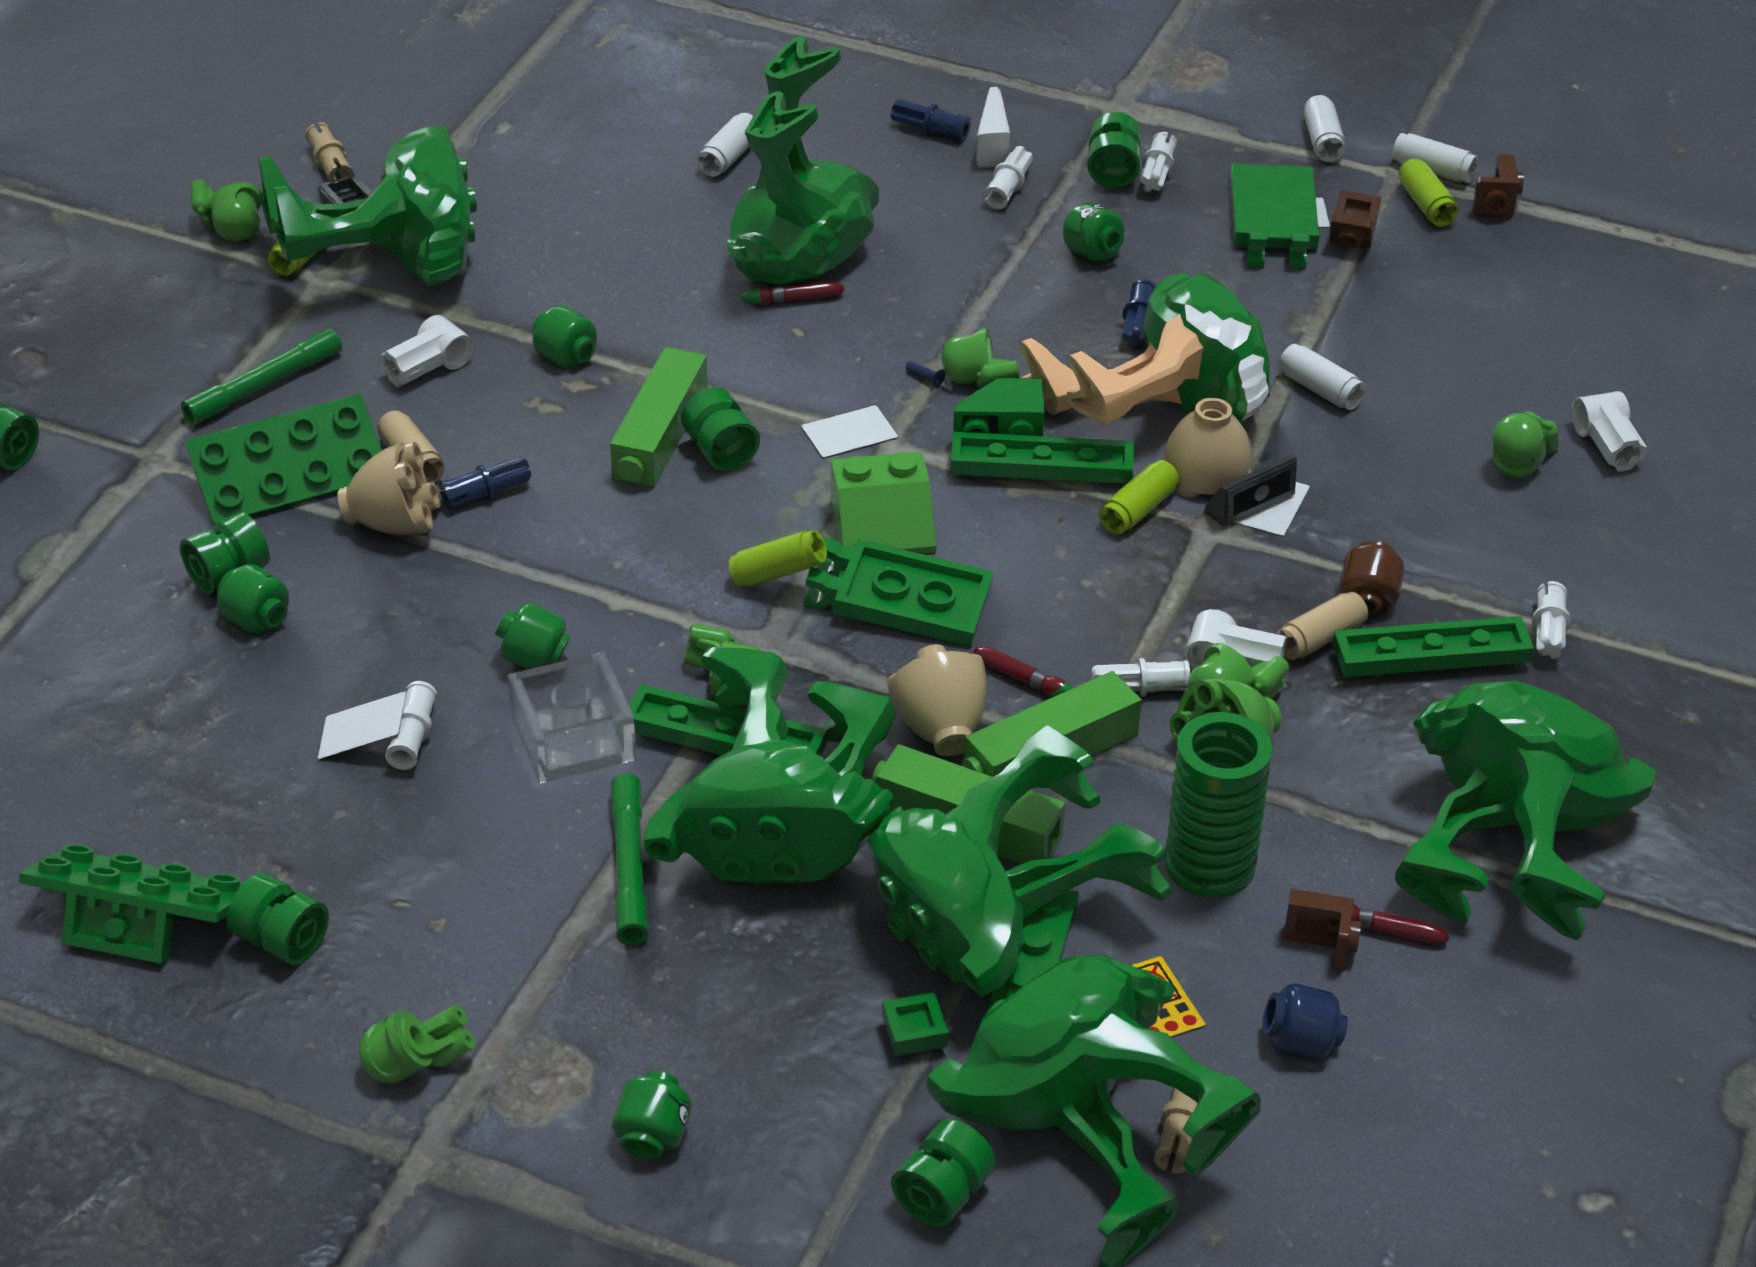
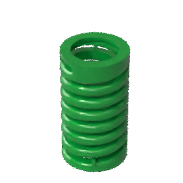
M1211 712L1197 716L1185 724L1177 740L1176 766L1173 775V793L1170 802L1171 809L1169 812L1164 862L1166 871L1172 881L1182 889L1195 895L1205 897L1232 895L1247 887L1255 876L1273 747L1271 738L1265 729L1254 720L1245 716L1229 712Z

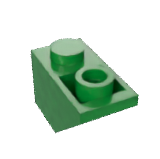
M997 378L954 406L953 432L1043 436L1044 401L1042 379Z

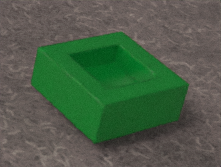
M935 992L882 1001V1018L894 1056L948 1047V1030Z

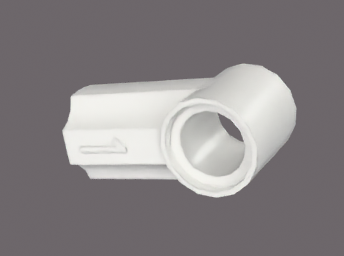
M434 315L424 321L418 330L417 336L381 354V365L388 375L389 381L399 388L442 365L450 370L461 368L472 357L475 344L469 335L444 316Z
M1609 392L1574 399L1572 404V420L1576 432L1581 437L1591 436L1607 463L1614 466L1617 472L1632 470L1639 461L1644 460L1647 446L1630 422L1629 404L1622 392Z
M1209 609L1202 611L1196 617L1184 652L1185 659L1188 660L1191 667L1196 668L1204 662V655L1208 648L1214 643H1222L1240 653L1249 665L1253 667L1263 661L1269 662L1275 656L1283 658L1287 637L1237 626L1234 619L1227 613Z

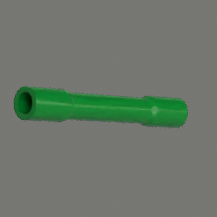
M328 328L298 343L293 349L222 385H215L181 402L182 413L189 424L196 426L227 410L232 404L303 368L312 367L341 352V340L333 329Z
M624 773L617 775L611 781L612 818L615 822L618 894L615 900L616 936L625 945H638L648 938L647 899L643 889L640 826L642 819V793L640 779L633 774Z

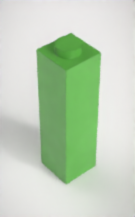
M664 347L610 443L612 479L650 487L656 486L685 433V429L681 424V413L685 404L701 390L708 389L707 355Z
M1111 671L965 736V754L962 766L994 777L1017 756L1025 742L1046 725L1079 745L1092 757L1138 736L1142 699L1114 671Z
M900 744L896 746L887 761L881 760L878 763L872 776V780L881 789H888L894 795L892 807L886 813V816L900 806L904 811L913 808L937 809L947 814L961 804L969 789L992 778L989 775ZM1029 790L1014 803L1004 816L999 832L997 855L1020 864L1030 860L1050 859L1063 838L1065 802Z

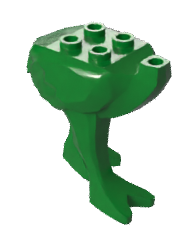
M803 36L793 38L764 68L769 95L764 98L745 130L750 149L758 157L762 167L757 183L751 184L745 191L742 199L736 204L735 213L731 221V239H727V250L735 268L746 275L747 279L785 285L817 280L850 257L872 233L874 228L872 211L879 203V187L869 176L860 170L843 163L828 160H808L801 137L817 121L819 115L816 104H806L798 107L799 99L815 82L838 64L841 60V53L837 47L808 53V43Z
M426 126L407 134L390 148L382 167L380 183L371 195L366 199L342 204H317L303 201L289 186L270 156L258 157L262 188L259 189L261 206L270 234H276L286 261L309 257L321 249L341 244L372 243L394 252L406 271L416 276L419 280H423L428 288L443 284L452 278H457L464 274L468 260V244L475 242V228L470 213L477 211V200L474 188L467 187L465 183L468 180L465 158L457 157L453 141L450 140L446 127Z
M707 648L701 658L704 667L715 673L725 682V684L719 687L715 696V702L729 707L748 704L747 713L733 749L713 760L696 777L669 797L648 820L643 839L647 854L652 860L668 862L678 860L683 853L690 854L704 868L722 881L778 886L812 883L830 878L852 863L854 856L867 843L869 836L879 827L886 813L892 807L894 795L888 789H881L872 779H864L862 777L865 760L872 750L886 739L895 720V709L891 698L831 682H815L812 684L807 693L810 702L822 709L831 718L823 726L824 729H827V741L840 743L829 757L824 759L822 756L813 753L807 746L786 741L788 727L781 711L776 705V700L789 675L787 666L780 656L772 652L744 648Z
M1523 682L1475 683L1464 687L1452 697H1445L1443 700L1428 705L1413 721L1414 728L1418 732L1420 743L1425 745L1427 753L1441 756L1448 779L1457 790L1448 794L1438 811L1432 827L1424 837L1413 844L1402 860L1395 874L1397 885L1451 919L1465 922L1471 914V909L1462 891L1482 892L1486 888L1489 878L1483 870L1471 862L1453 855L1449 845L1462 833L1481 828L1518 825L1524 835L1525 853L1509 889L1535 915L1561 935L1574 940L1580 939L1585 931L1586 923L1578 907L1597 909L1602 904L1605 894L1592 882L1568 867L1554 852L1555 831L1589 829L1619 819L1642 804L1649 797L1656 770L1636 758H1630L1626 763L1619 739L1610 724L1568 699Z
M1048 725L1029 738L1017 756L998 775L969 789L961 804L949 813L944 814L937 809L920 808L904 811L900 806L881 821L879 827L867 839L877 876V886L884 897L889 914L886 915V920L893 934L902 942L908 939L917 948L921 959L931 970L935 971L939 968L953 982L959 984L966 983L970 989L981 997L1002 987L1017 966L1024 943L1023 919L1070 889L1097 877L1121 882L1160 901L1165 899L1172 893V889L1155 864L1166 857L1164 847L1153 837L1130 826L1114 823L1081 851L1062 858L1030 860L1008 871L1004 870L997 858L999 832L1004 816L1014 803L1033 787L1051 789L1084 809H1092L1101 803L1098 793L1083 773V770L1094 763L1092 757L1079 745Z
M1089 955L1064 958L1051 968L1043 969L1036 973L1029 983L1008 999L996 1002L988 1010L985 1017L982 1018L967 1061L960 1064L953 1059L945 1060L927 1076L926 1086L933 1099L949 1114L977 1124L1014 1130H1038L1058 1126L1094 1158L1120 1191L1119 1198L1098 1225L1097 1230L1107 1238L1099 1258V1265L1101 1267H1122L1172 1222L1177 1212L1178 1200L1175 1195L1146 1174L1135 1158L1130 1125L1114 1108L1109 1096L1118 1080L1122 1078L1155 1080L1176 1088L1198 1103L1182 1129L1183 1132L1192 1138L1184 1158V1168L1193 1176L1199 1175L1206 1170L1260 1113L1261 1098L1257 1092L1237 1078L1218 1073L1195 1061L1167 1033L1148 1029L1156 1023L1164 1004L1168 1003L1173 997L1175 988L1168 981L1146 970L1118 962L1106 955Z

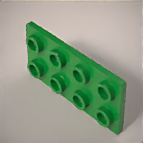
M360 394L191 438L186 441L185 446L213 525L239 511L245 512L251 517L338 493L339 489L348 487L354 475L368 460L382 451L365 402Z
M79 844L65 845L58 852L48 857L40 858L39 862L20 871L19 883L66 893L62 944L159 964L170 958L174 915L209 922H219L227 917L231 900L242 884L238 876L217 873L207 877L192 874L190 867L181 864H163L157 867L142 864L143 859L135 855L116 854L111 857L94 854L93 848Z

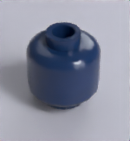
M1297 983L1284 986L1280 993L1274 992L1271 994L1266 1003L1262 1021L1263 1033L1269 1035L1270 1043L1276 1051L1309 1060L1323 1059L1333 1046H1341L1346 1036L1348 1025L1347 1016L1341 1014L1339 1000L1333 993Z

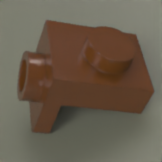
M1498 154L1494 177L1477 178L1472 204L1474 215L1513 217L1516 198L1522 195L1524 185L1523 171H1517L1514 155Z
M1340 190L1335 214L1332 215L1330 222V241L1338 242L1340 245L1348 248L1360 246L1371 248L1381 206V197Z
M1291 889L1283 939L1335 948L1333 969L1343 971L1346 952L1357 953L1361 922L1351 920L1354 899Z

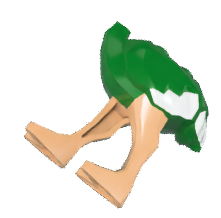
M1185 272L1168 275L1156 285L1148 300L1143 330L1146 351L1118 367L1108 370L1080 351L1068 356L1069 364L1072 368L1070 369L1034 339L1030 338L1020 343L1021 351L1031 374L1021 378L1042 379L1044 409L1052 415L1074 408L1081 414L1106 425L1124 416L1134 405L1151 400L1175 402L1180 409L1186 413H1191L1195 410L1196 404L1206 398H1218L1229 403L1232 408V414L1239 422H1242L1259 411L1262 405L1266 403L1267 398L1270 397L1269 356L1261 323L1229 289L1209 274L1199 273L1190 276Z

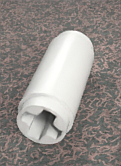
M1324 95L1313 96L1306 102L1304 108V117L1315 154L1322 161L1333 162L1341 158L1345 151V139L1336 108L1328 97Z
M740 113L734 116L700 150L697 156V165L704 174L716 177L724 173L750 147L745 130L753 117L751 114Z
M1412 133L1399 134L1392 151V159L1398 161L1401 165L1410 159L1417 158L1427 163L1436 176L1459 183H1470L1478 166V156L1473 155L1470 151Z
M1292 344L1283 352L1280 358L1279 368L1287 377L1340 408L1353 410L1360 404L1365 395L1366 385L1360 381L1359 377L1305 346Z

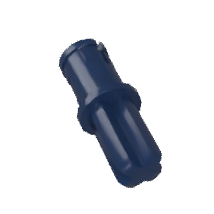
M898 99L894 101L891 110L892 120L922 128L923 133L928 136L934 133L964 142L970 131L971 118L969 116L939 109V106L934 103L926 107Z
M1141 279L1133 283L1129 302L1123 308L1122 317L1125 323L1122 338L1128 341L1127 346L1130 348H1136L1137 344L1145 345L1144 319L1148 300L1156 287L1150 280Z
M521 456L487 468L481 464L476 466L474 472L440 482L439 489L442 491L440 495L448 510L485 497L487 500L494 499L497 492L528 482L532 476L531 469L527 460Z

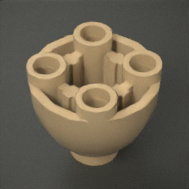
M1206 398L1196 404L1195 410L1185 416L1169 436L1163 460L1173 465L1178 472L1179 483L1175 490L1185 497H1196L1200 494L1214 495L1221 486L1252 472L1251 442L1241 423L1232 414L1230 404L1218 398Z
M416 442L408 444L398 443L375 454L358 470L348 487L338 490L339 508L344 520L348 524L359 522L376 531L399 536L426 533L433 527L432 510L440 508V495L434 482L427 483L423 471L424 459L422 451Z
M938 644L928 645L917 652V659L912 660L888 677V690L899 715L916 735L932 743L935 752L939 755H958L965 752V736L975 731L984 713L987 698V676L984 662L978 654L946 651L944 646Z

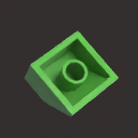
M922 451L831 459L830 502L840 543L855 547L857 539L919 554L936 553L930 480Z

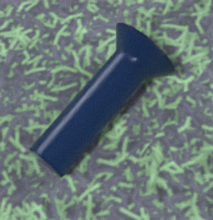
M912 361L906 364V371L932 381L933 386L936 388L941 386L945 379L943 369L934 371Z

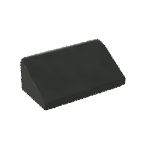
M1291 454L1221 486L1206 504L1205 512L1224 527L1295 494L1297 456Z

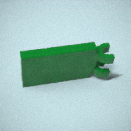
M1231 163L1230 186L1234 246L1247 247V267L1264 268L1266 247L1288 248L1289 269H1306L1307 249L1318 250L1319 242L1313 167Z
M823 537L827 549V557L816 568L813 567L809 570L805 586L810 588H808L805 595L803 607L823 609L830 604H834L833 614L972 647L992 587L993 571L866 540L857 539L855 547H850L832 538Z

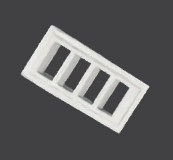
M990 87L977 133L976 161L979 167H996L998 164L1005 162L1009 155L1010 130L1001 91L998 87Z

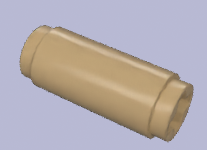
M390 411L384 414L378 422L377 430L380 439L387 448L398 443L408 444L416 442L422 451L424 459L423 471L427 483L438 481L445 469L441 455L409 416L400 411Z
M1342 593L1285 623L1276 632L1277 635L1287 637L1284 656L1290 660L1303 658L1333 642L1335 630L1359 628L1368 618V608L1365 601L1357 593Z

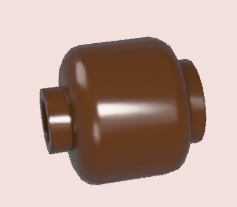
M1367 541L1347 552L1343 560L1339 583L1340 594L1355 592L1360 595L1367 605L1368 614H1375L1380 610L1390 608L1397 603L1401 595L1405 570L1402 558L1391 546L1383 542Z

